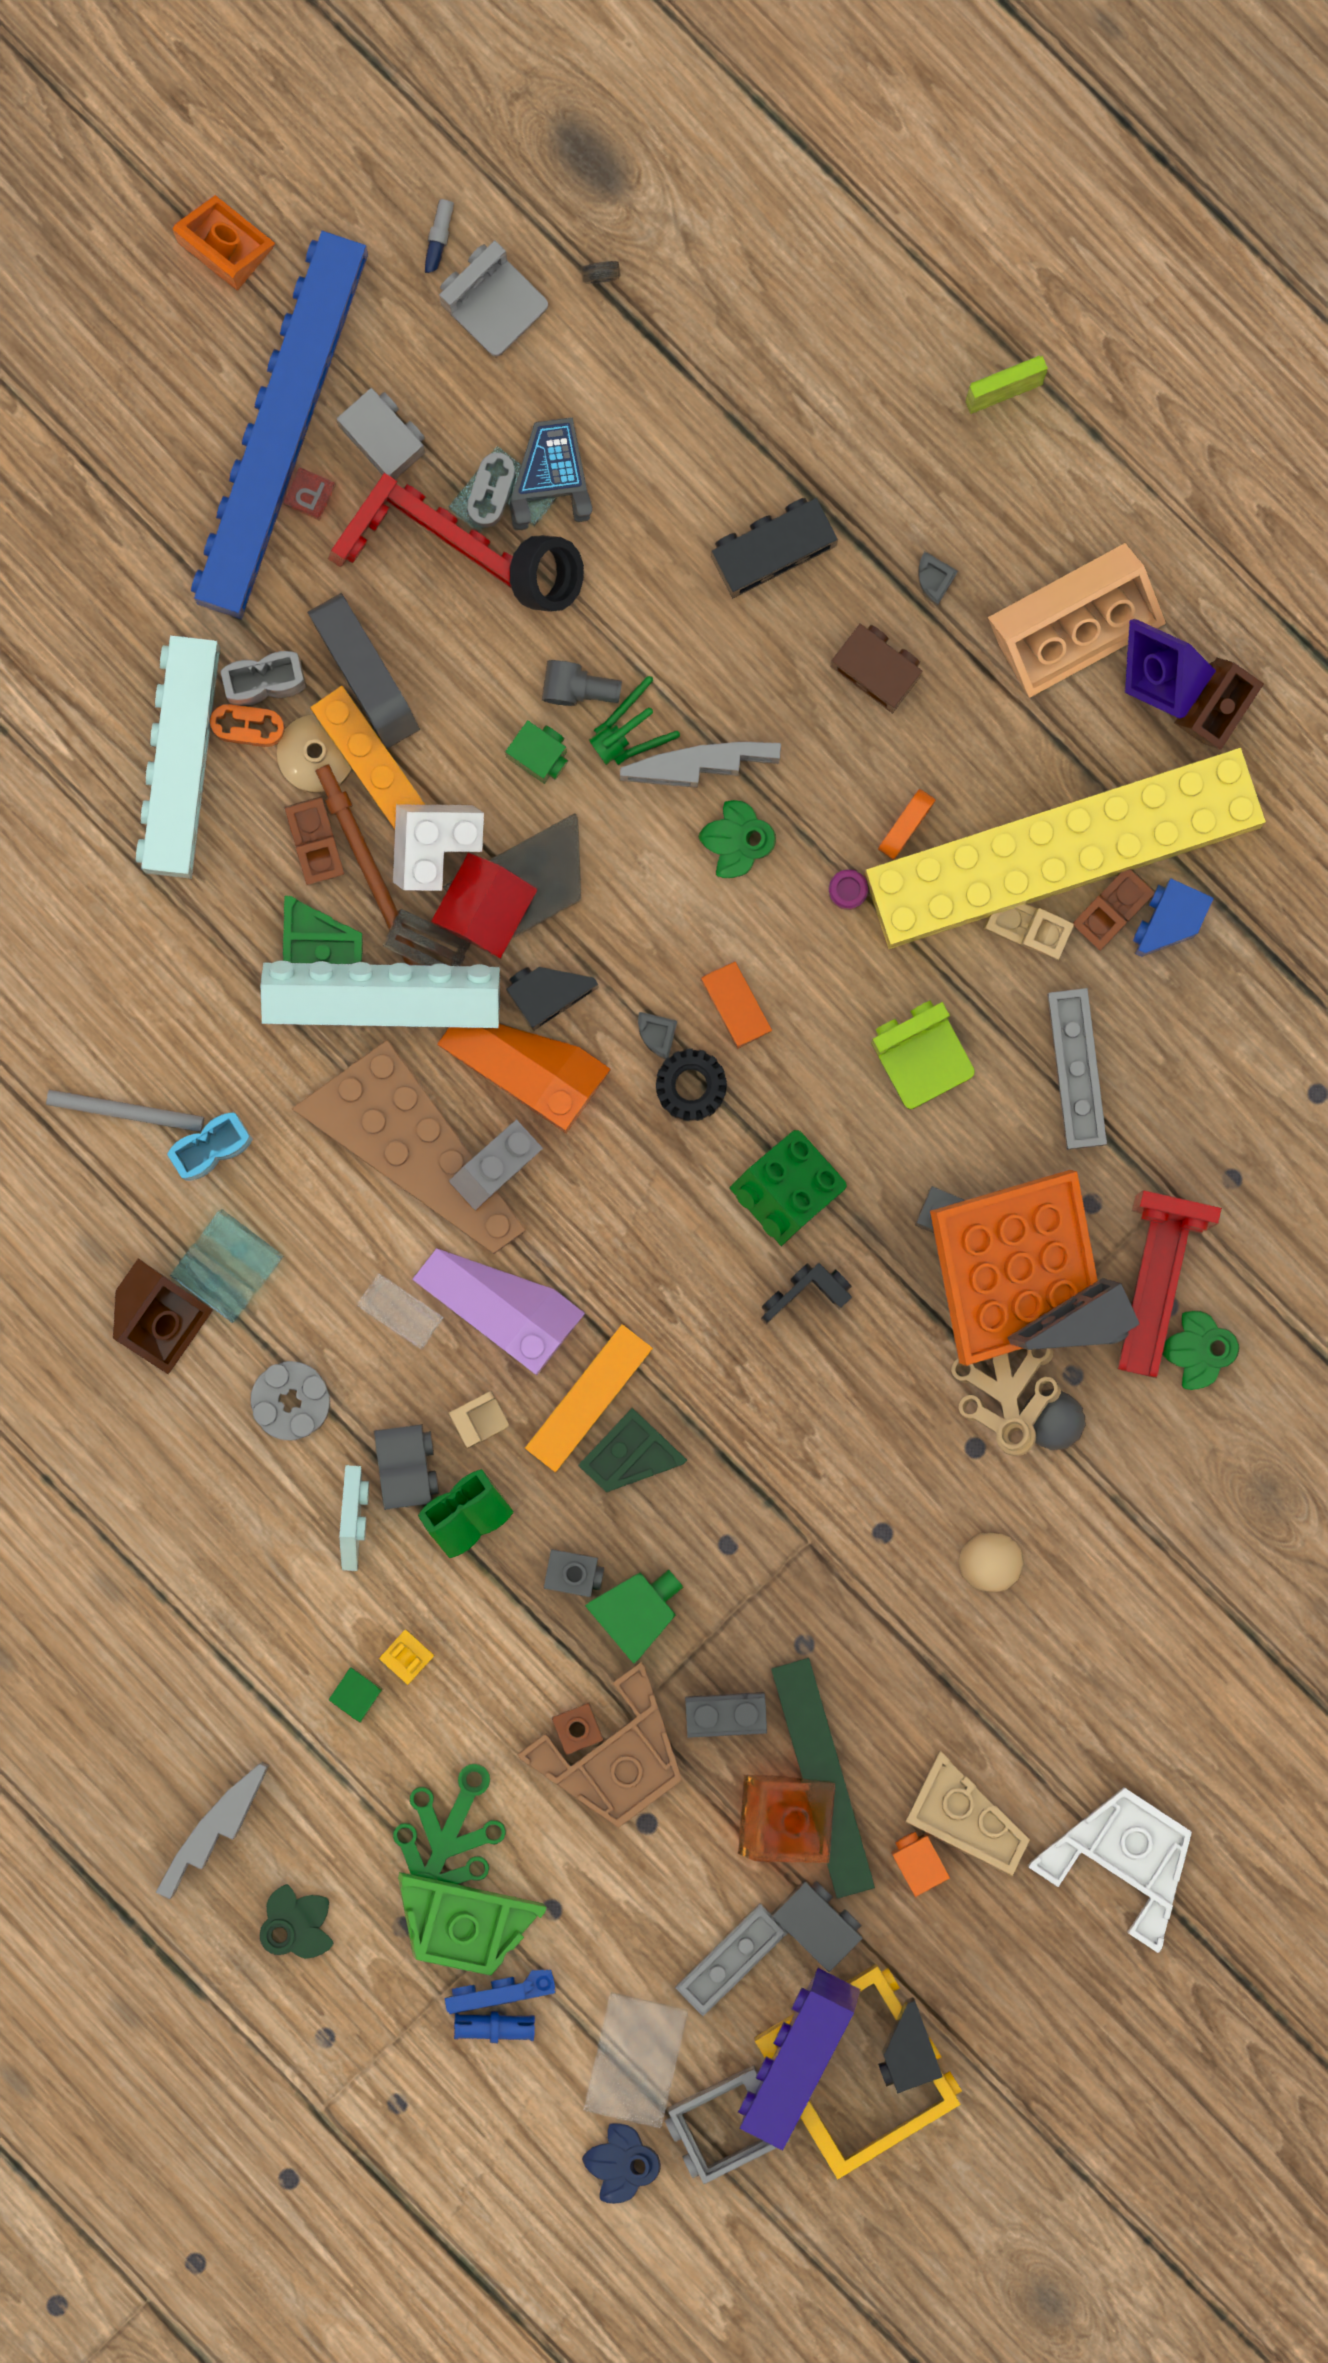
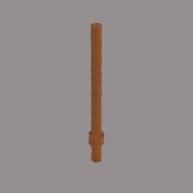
M329 764L315 770L328 797L325 800L331 815H336L404 962L408 965L423 966L350 810V807L353 805L347 792H342Z

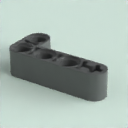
M340 593L308 611L310 619L386 749L420 731L406 700L343 594Z

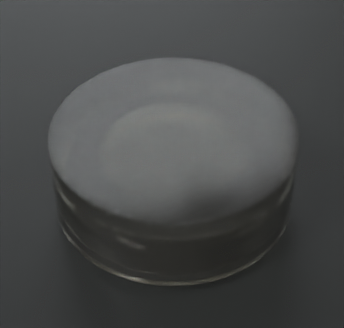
M599 262L581 267L582 282H585V284H598L619 279L621 277L619 262Z

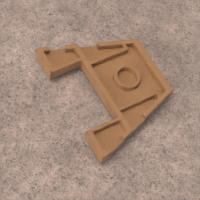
M639 1662L613 1682V1685L636 1714V1718L576 1763L570 1765L547 1733L517 1754L524 1763L540 1772L547 1779L563 1788L618 1828L682 1781L645 1666L642 1662Z

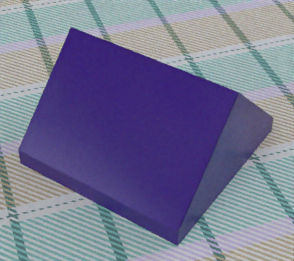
M1137 619L1130 620L1125 693L1179 719L1185 717L1216 670L1191 644Z

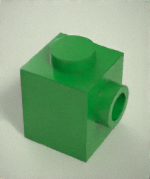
M528 720L505 751L506 758L543 784L546 783L549 777L556 780L568 763V760L564 758L567 753L566 746L561 744L565 738L547 725L541 730Z

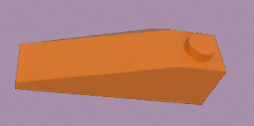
M499 1024V1028L449 1027L437 1044L566 1134L611 1070L578 1046Z

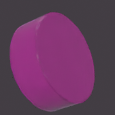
M842 870L836 873L830 881L829 897L834 905L841 909H856L863 904L867 897V881L862 874L855 870Z

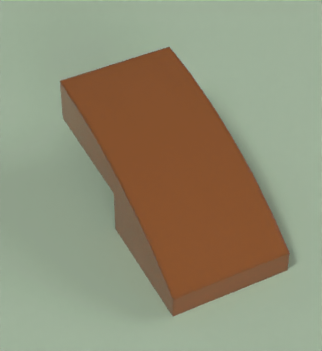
M323 797L284 807L306 885L344 875Z
M1134 870L1123 871L1073 922L1074 927L1101 951L1152 898L1155 890Z

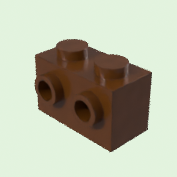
M859 624L831 660L830 667L893 714L920 679L923 672L918 668L920 661L905 649L897 652L887 644L889 638L875 626L870 625L867 629L862 624Z
M1217 657L1214 662L1209 663L1216 672L1186 716L1180 719L1177 718L1174 724L1201 743L1221 750L1264 683L1236 663Z

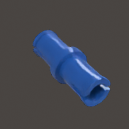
M491 2011L490 2015H459V2013H455L454 2040L490 2039V2043H498V2039L534 2041L535 2015L506 2016L499 2015V2011Z

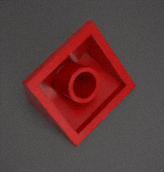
M468 852L431 922L501 959L538 889L504 867Z

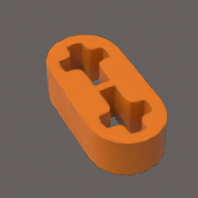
M225 704L217 707L210 717V727L213 733L220 740L226 742L272 747L278 744L285 732V725L281 717L275 711L269 709ZM226 713H232L233 719L237 722L245 723L244 728L234 726L231 727L230 733H224L223 727L217 724L218 719H225ZM265 718H270L273 726L278 727L277 732H270L269 738H263L261 731L250 729V725H262L265 722Z
M919 789L878 850L892 860H895L936 799L922 789Z

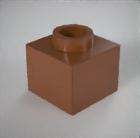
M589 1702L552 1717L566 1755L604 1740ZM574 1722H581L585 1726V1733L580 1737H575L570 1733V1725Z

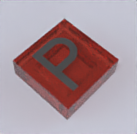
M299 467L283 503L320 521L336 484Z

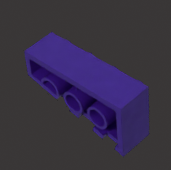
M817 1968L807 1990L801 1988L791 2009L796 2012L790 2024L783 2022L773 2044L777 2045L778 2048L773 2058L771 2059L766 2056L756 2075V2079L761 2082L755 2094L748 2091L738 2110V2113L744 2115L740 2125L741 2130L783 2151L855 2012L861 1989Z

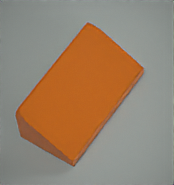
M736 962L701 977V982L737 1049L772 1031Z

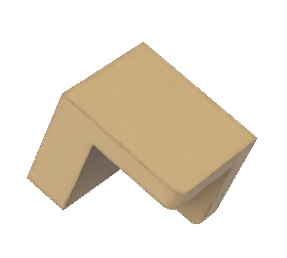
M492 1391L449 1412L466 1448H470L509 1427V1423Z

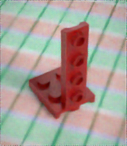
M385 472L342 533L328 557L330 561L339 567H342L346 560L353 564L366 545L367 539L363 535L368 527L375 532L387 515V511L390 508L385 505L387 502L511 588L510 565L513 558L512 555L503 552L501 556L488 548L491 542L482 534L473 529L469 533L465 532L455 525L458 519L442 507H438L435 511L423 502L426 497L420 491L408 484L403 489L397 484L398 481Z
M1144 1190L1135 1196L1132 1212L1141 1213V1219L1149 1221L1131 1304L1140 1324L1128 1331L1129 1335L1123 1340L1118 1370L1157 1378L1189 1231L1203 1233V1230L1207 1231V1228L1209 1229L1217 1225L1222 1208Z

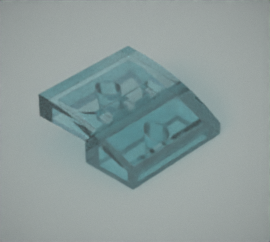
M221 1209L216 1213L199 1239L191 1245L170 1276L231 1323H234L270 1277L284 1255Z

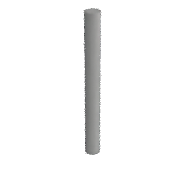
M49 1090L47 1094L46 1105L197 1132H202L204 1117L54 1090Z

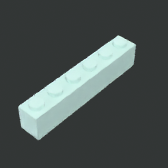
M170 635L169 646H162L160 669H166L164 685H157L155 707L161 708L159 723H153L150 745L156 747L155 762L148 761L146 770V785H152L150 801H143L141 810V824H147L145 840H138L136 850V862L142 863L141 869L147 874L192 879L210 735V717L213 711L220 646L214 640Z
M288 961L263 963L260 983L262 1024L499 1028L500 967H488L482 964L472 966H448L446 964L421 966L408 965L406 963L370 965L365 962L330 964L324 961L314 963H290Z

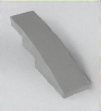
M732 742L699 745L662 753L621 767L620 781L698 788L699 773L739 776L740 761L779 764L781 743Z
M264 1762L258 1764L231 1787L202 1818L176 1854L156 1893L168 1899L174 1897L188 1865L191 1864L199 1869H203L220 1834L232 1840L236 1838L268 1770V1764Z

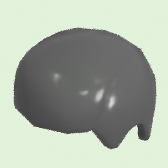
M1054 1389L1042 1390V1395L1049 1396L1053 1393ZM1061 1391L1059 1398L1055 1402L1048 1403L1033 1426L1036 1431L1035 1443L1052 1451L1068 1449L1078 1441L1086 1425L1085 1414L1080 1403L1068 1393ZM1031 1396V1397L1026 1401L1023 1410H1024L1025 1407L1028 1405V1403H1029L1030 1400L1033 1398V1396Z

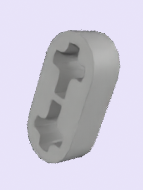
M491 453L482 460L468 500L467 509L469 517L479 527L488 528L500 521L514 482L515 468L513 461L503 453ZM497 462L503 463L504 471L508 475L500 476L496 487L490 486L492 480L491 473L487 471L488 466L495 467ZM487 493L493 494L491 506L493 509H496L495 513H487L485 518L479 517V510L475 508L476 503L483 504Z

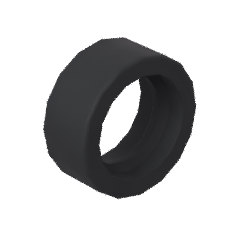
M541 535L531 536L519 545L513 554L510 565V585L514 596L523 606L532 610L562 611L570 606L579 595L584 580V564L580 552L571 541L562 537ZM550 551L556 562L557 576L553 588L546 596H543L537 583V569L543 555Z

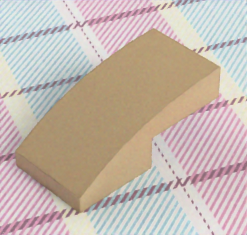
M1024 904L1014 909L990 915L983 929L1032 951L1059 960L1074 923L1041 908L1036 909Z

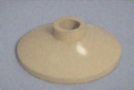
M315 715L303 716L293 721L285 729L282 739L278 742L277 761L279 768L288 782L300 790L312 793L325 792L315 770L325 765H330L339 785L348 777L352 770ZM319 745L322 748L321 756L318 758L309 757V747Z

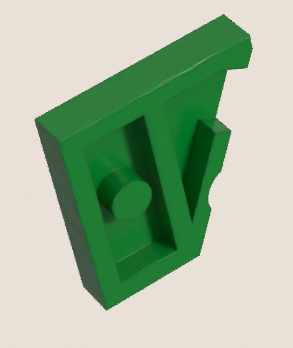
M284 896L283 961L290 963L324 961L330 964L362 962L363 934L332 919V917L309 907L292 896Z

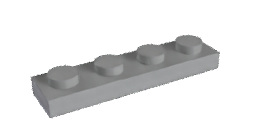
M1088 988L1048 993L1066 1148L1070 1150L1107 1145Z

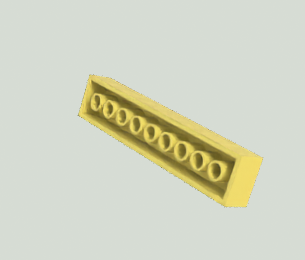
M1238 748L866 869L864 876L888 949H892L987 918L992 914L1014 909L1024 904H1030L1119 875L1121 872L1129 869L1134 870L1260 829L1266 821L1242 750Z

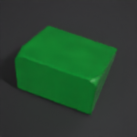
M350 1667L329 1698V1701L361 1723L383 1688Z

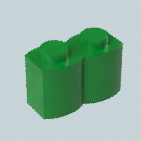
M480 1469L463 1477L452 1488L450 1493L440 1495L429 1502L420 1511L418 1517L449 1558H453L474 1546L481 1535L488 1534L502 1526L514 1511L486 1473Z

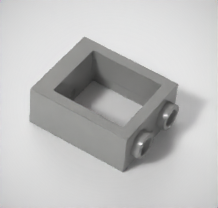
M754 2065L668 2107L671 2118L665 2120L667 2128L675 2142L682 2139L688 2151V2154L682 2156L692 2178L700 2176L703 2184L777 2148L763 2140H759L708 2166L683 2116L684 2113L742 2084L745 2085L747 2091L755 2094L761 2081L756 2079L757 2070Z

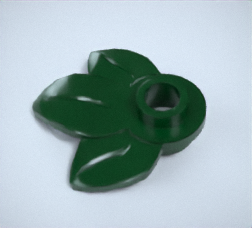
M288 1884L281 1886L271 1894L266 1904L268 1919L260 1929V1941L266 1951L274 1955H285L292 1952L301 1958L308 1959L324 1954L333 1946L334 1942L330 1936L320 1929L328 1914L329 1899L327 1897L308 1895L297 1899L293 1889ZM277 1927L284 1928L287 1932V1939L283 1942L275 1941L272 1936L273 1930Z

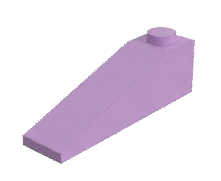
M437 1248L412 1279L535 1375L541 1372L585 1315L582 1310L552 1288Z

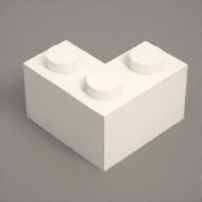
M396 804L393 883L403 890L442 891L444 852H482L484 812L473 805Z

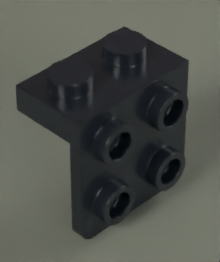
M807 1263L790 1279L795 1286L788 1293L783 1295L778 1290L762 1306L766 1313L761 1317V1320L767 1325L811 1282L840 1310L852 1298L847 1292L852 1286L836 1269L830 1274L820 1263L814 1268Z

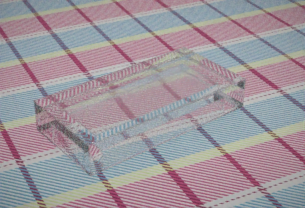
M380 1273L377 1274L356 1305L421 1350H423L444 1319L443 1316Z

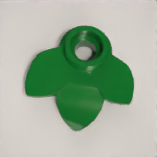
M731 800L724 802V819L708 823L698 835L699 840L707 849L715 854H720L716 875L721 878H736L747 874L755 860L768 856L776 844L774 829L767 822L758 820L753 807L743 801ZM754 832H759L761 841L758 845L752 846L750 844V836Z
M1202 1311L1182 1313L1184 1332L1176 1333L1165 1341L1162 1355L1169 1362L1179 1367H1185L1182 1387L1188 1390H1197L1213 1384L1217 1380L1221 1368L1231 1365L1237 1359L1240 1347L1237 1337L1227 1329L1218 1328L1216 1322L1209 1314ZM1217 1340L1225 1344V1352L1221 1356L1216 1355L1212 1350L1213 1343Z

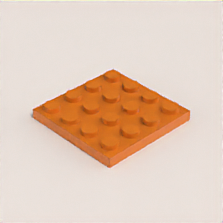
M1067 1170L930 1211L960 1364L967 1366L1023 1349L1010 1344L1008 1337L1098 1281L1077 1171Z

